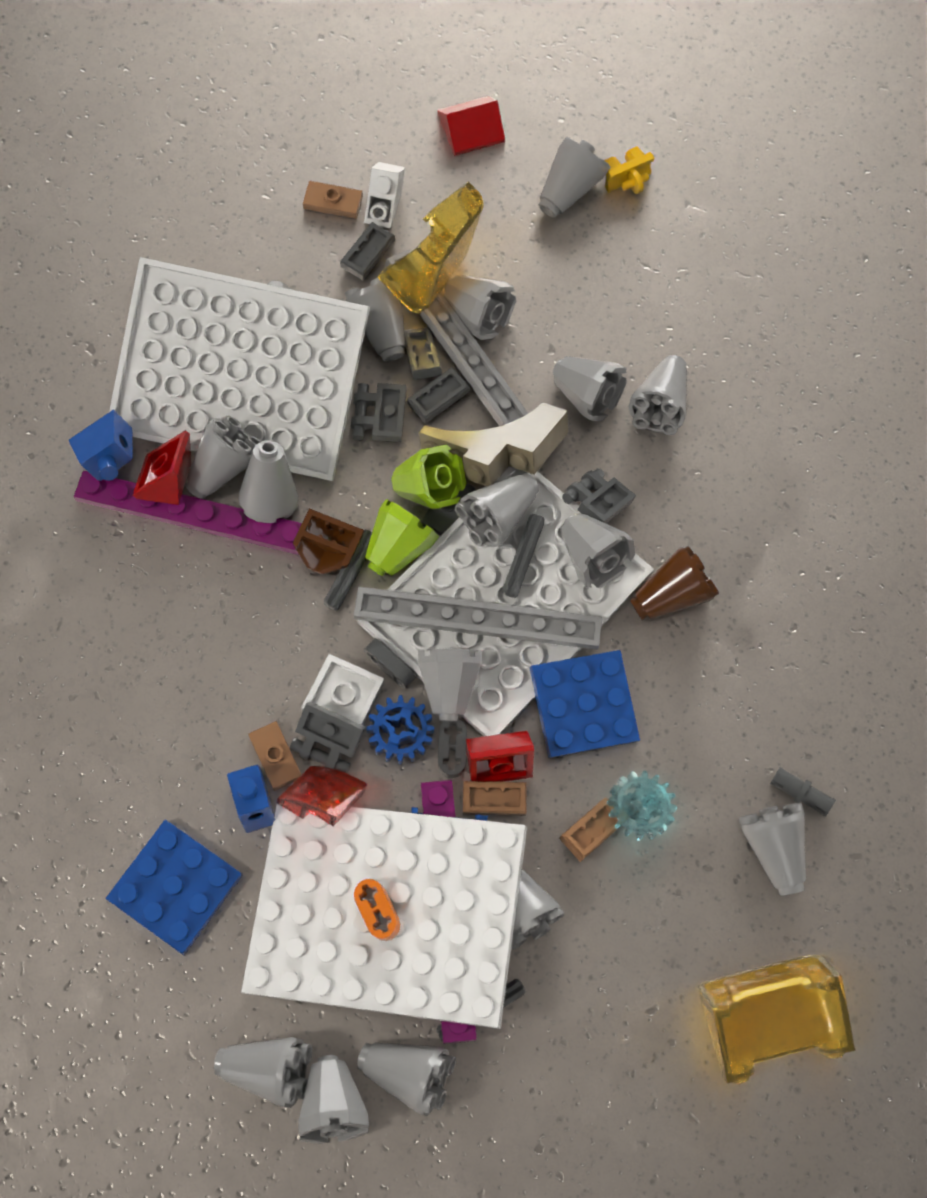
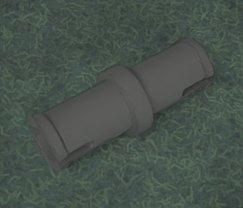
M782 767L778 769L770 783L772 786L774 785L794 797L796 803L802 802L825 817L836 799L812 787V782L807 779L804 782L785 771Z

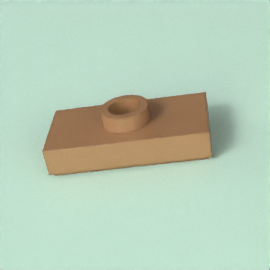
M309 181L303 200V209L357 219L363 191Z
M277 721L248 733L274 791L303 778Z
M463 781V815L526 816V782Z
M605 797L563 833L559 839L581 862L627 820Z

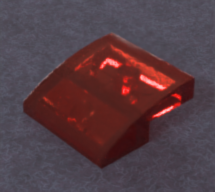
M310 766L277 799L276 803L302 819L309 813H312L331 826H334L365 793L368 784L339 770L321 766Z

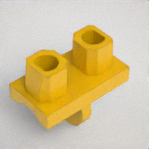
M636 146L625 153L626 162L620 164L614 156L605 159L604 161L610 165V169L605 175V188L608 193L620 187L624 191L631 188L635 194L643 192V183L649 180L648 175L652 172L651 162L655 159L652 153L644 154Z

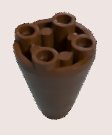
M689 546L678 549L634 593L635 597L630 599L632 606L642 621L647 617L653 619L709 602L719 594L713 581L710 578L708 579L704 573L705 567Z

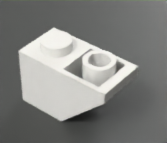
M381 162L372 167L364 223L371 224L373 222L378 226L392 228L401 197L405 167Z

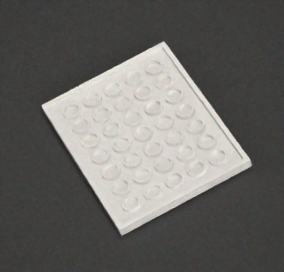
M140 257L110 411L114 409L132 427V435L136 438L164 444L186 430L190 433L191 450L194 451L198 450L205 428L210 420L213 418L224 420L226 416H230L241 424V430L248 435L256 437L260 442L274 441L279 443L283 447L291 472L334 481L370 307Z
M509 467L495 483L517 475L529 474L538 483L539 492L507 539L496 547L487 546L484 543L478 546L470 539L469 529L459 517L436 540L434 545L425 551L387 590L602 617V628L650 577L654 568L635 553L632 561L627 558L623 563L626 569L621 576L602 588H597L594 584H591L592 587H585L577 576L561 533L563 524L568 517L581 514L578 511L579 506L574 501L571 504H566L562 499L564 493L538 471L533 475ZM531 514H537L544 517V526L518 597L511 598L503 594V586L528 518ZM357 620L364 630L390 649L422 682L423 678L418 665V650H425V656H430V649L470 650L469 656L473 657L475 650L482 651L481 666L465 715L460 716L483 736L502 734L536 698L529 667L571 659L582 649L580 647Z
M278 799L241 993L501 1029L527 827L521 824ZM373 879L385 888L401 924L400 931L392 940L382 941L369 932L354 899V890L362 880ZM369 887L366 889L367 895L363 900L370 901L373 907H375L377 904L374 894L378 891H374ZM380 912L377 915L381 924L377 929L387 932V925L391 920L385 919Z

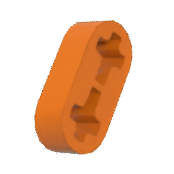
M373 879L362 880L354 890V899L364 922L374 937L382 941L392 940L397 936L401 925L385 888L379 882ZM369 887L374 891H378L374 894L377 904L375 907H373L370 901L363 900L367 895L366 889ZM380 912L385 919L391 920L387 925V932L377 929L381 924L377 915Z

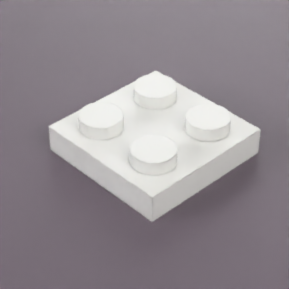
M328 654L301 707L302 711L305 704L310 701L364 725L385 680L376 674Z

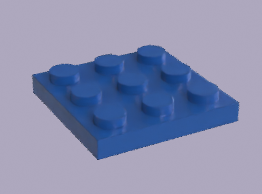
M621 650L529 667L548 759L640 741Z
M165 819L105 899L185 956L243 875Z

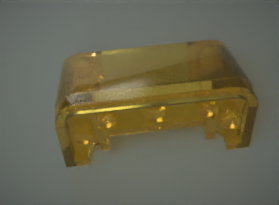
M469 181L427 212L423 220L425 223H430L431 232L414 250L393 265H388L378 276L383 284L413 313H421L431 306L469 252L484 207L481 194Z
M800 956L709 979L698 986L722 1077L727 1084L748 1081L755 1072L753 1063L815 1048L817 1052L830 1059L840 1058L845 1053L855 1051L842 975L822 956Z

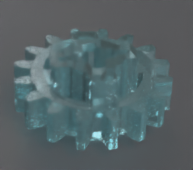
M645 770L639 777H637L634 771H631L627 778L624 776L619 778L617 781L618 786L614 785L611 788L610 793L613 796L608 799L607 805L614 808L608 815L613 818L617 817L616 829L621 826L626 828L625 836L628 837L632 832H635L637 840L640 841L646 833L647 837L652 840L657 835V832L662 835L668 829L666 825L670 826L675 820L670 815L677 810L676 805L670 804L676 797L675 793L667 794L665 790L668 788L669 783L666 782L660 785L658 783L659 775L656 774L650 779ZM636 787L633 793H628L627 795H624L625 791H627L630 788ZM660 816L656 822L648 824L651 817Z

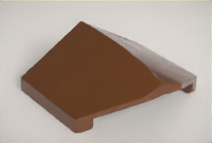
M309 508L293 541V546L308 569L324 575L349 566L364 534V530Z

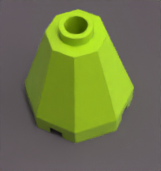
M447 444L421 449L395 468L391 477L393 490L400 497L431 509L458 504L460 497H457L459 491L464 490L467 484L462 458L457 454L453 455L448 450L452 449Z
M386 499L379 508L365 558L370 561L367 567L381 577L385 572L392 576L431 548L439 538V535L428 525L424 528L420 519L398 504Z

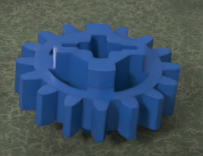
M399 695L398 702L393 703L390 697L386 698V707L380 704L376 705L378 715H369V721L374 724L366 726L367 733L373 734L368 739L369 744H378L375 754L378 756L385 752L386 762H390L393 757H397L398 763L402 764L404 757L407 756L411 762H414V753L418 752L424 756L425 749L423 745H432V738L427 736L434 733V726L427 725L432 721V715H423L426 706L422 704L415 707V698L413 697L408 703L404 702L402 695ZM400 711V713L396 715L389 716V714L393 712ZM413 716L419 720L422 731L419 730V727L413 725ZM401 725H405L406 731H402L400 735H397L395 728L399 729ZM380 729L388 734V744L382 740ZM408 743L413 744L410 747L400 749L401 746H404Z

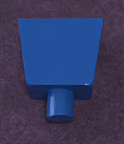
M114 409L69 439V443L79 463L98 481L115 479L118 476V469L129 463L133 458L132 427Z
M257 764L228 773L227 778L237 814L245 832L250 833L273 826V821H275L274 811L261 767ZM256 813H263L257 817H250L251 815Z

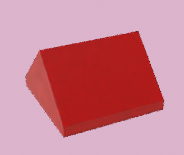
M486 96L437 110L454 156L505 142L498 100Z
M183 431L146 454L132 496L140 500L179 505L191 467L189 432Z
M528 731L465 739L470 781L506 782L533 778L534 747Z

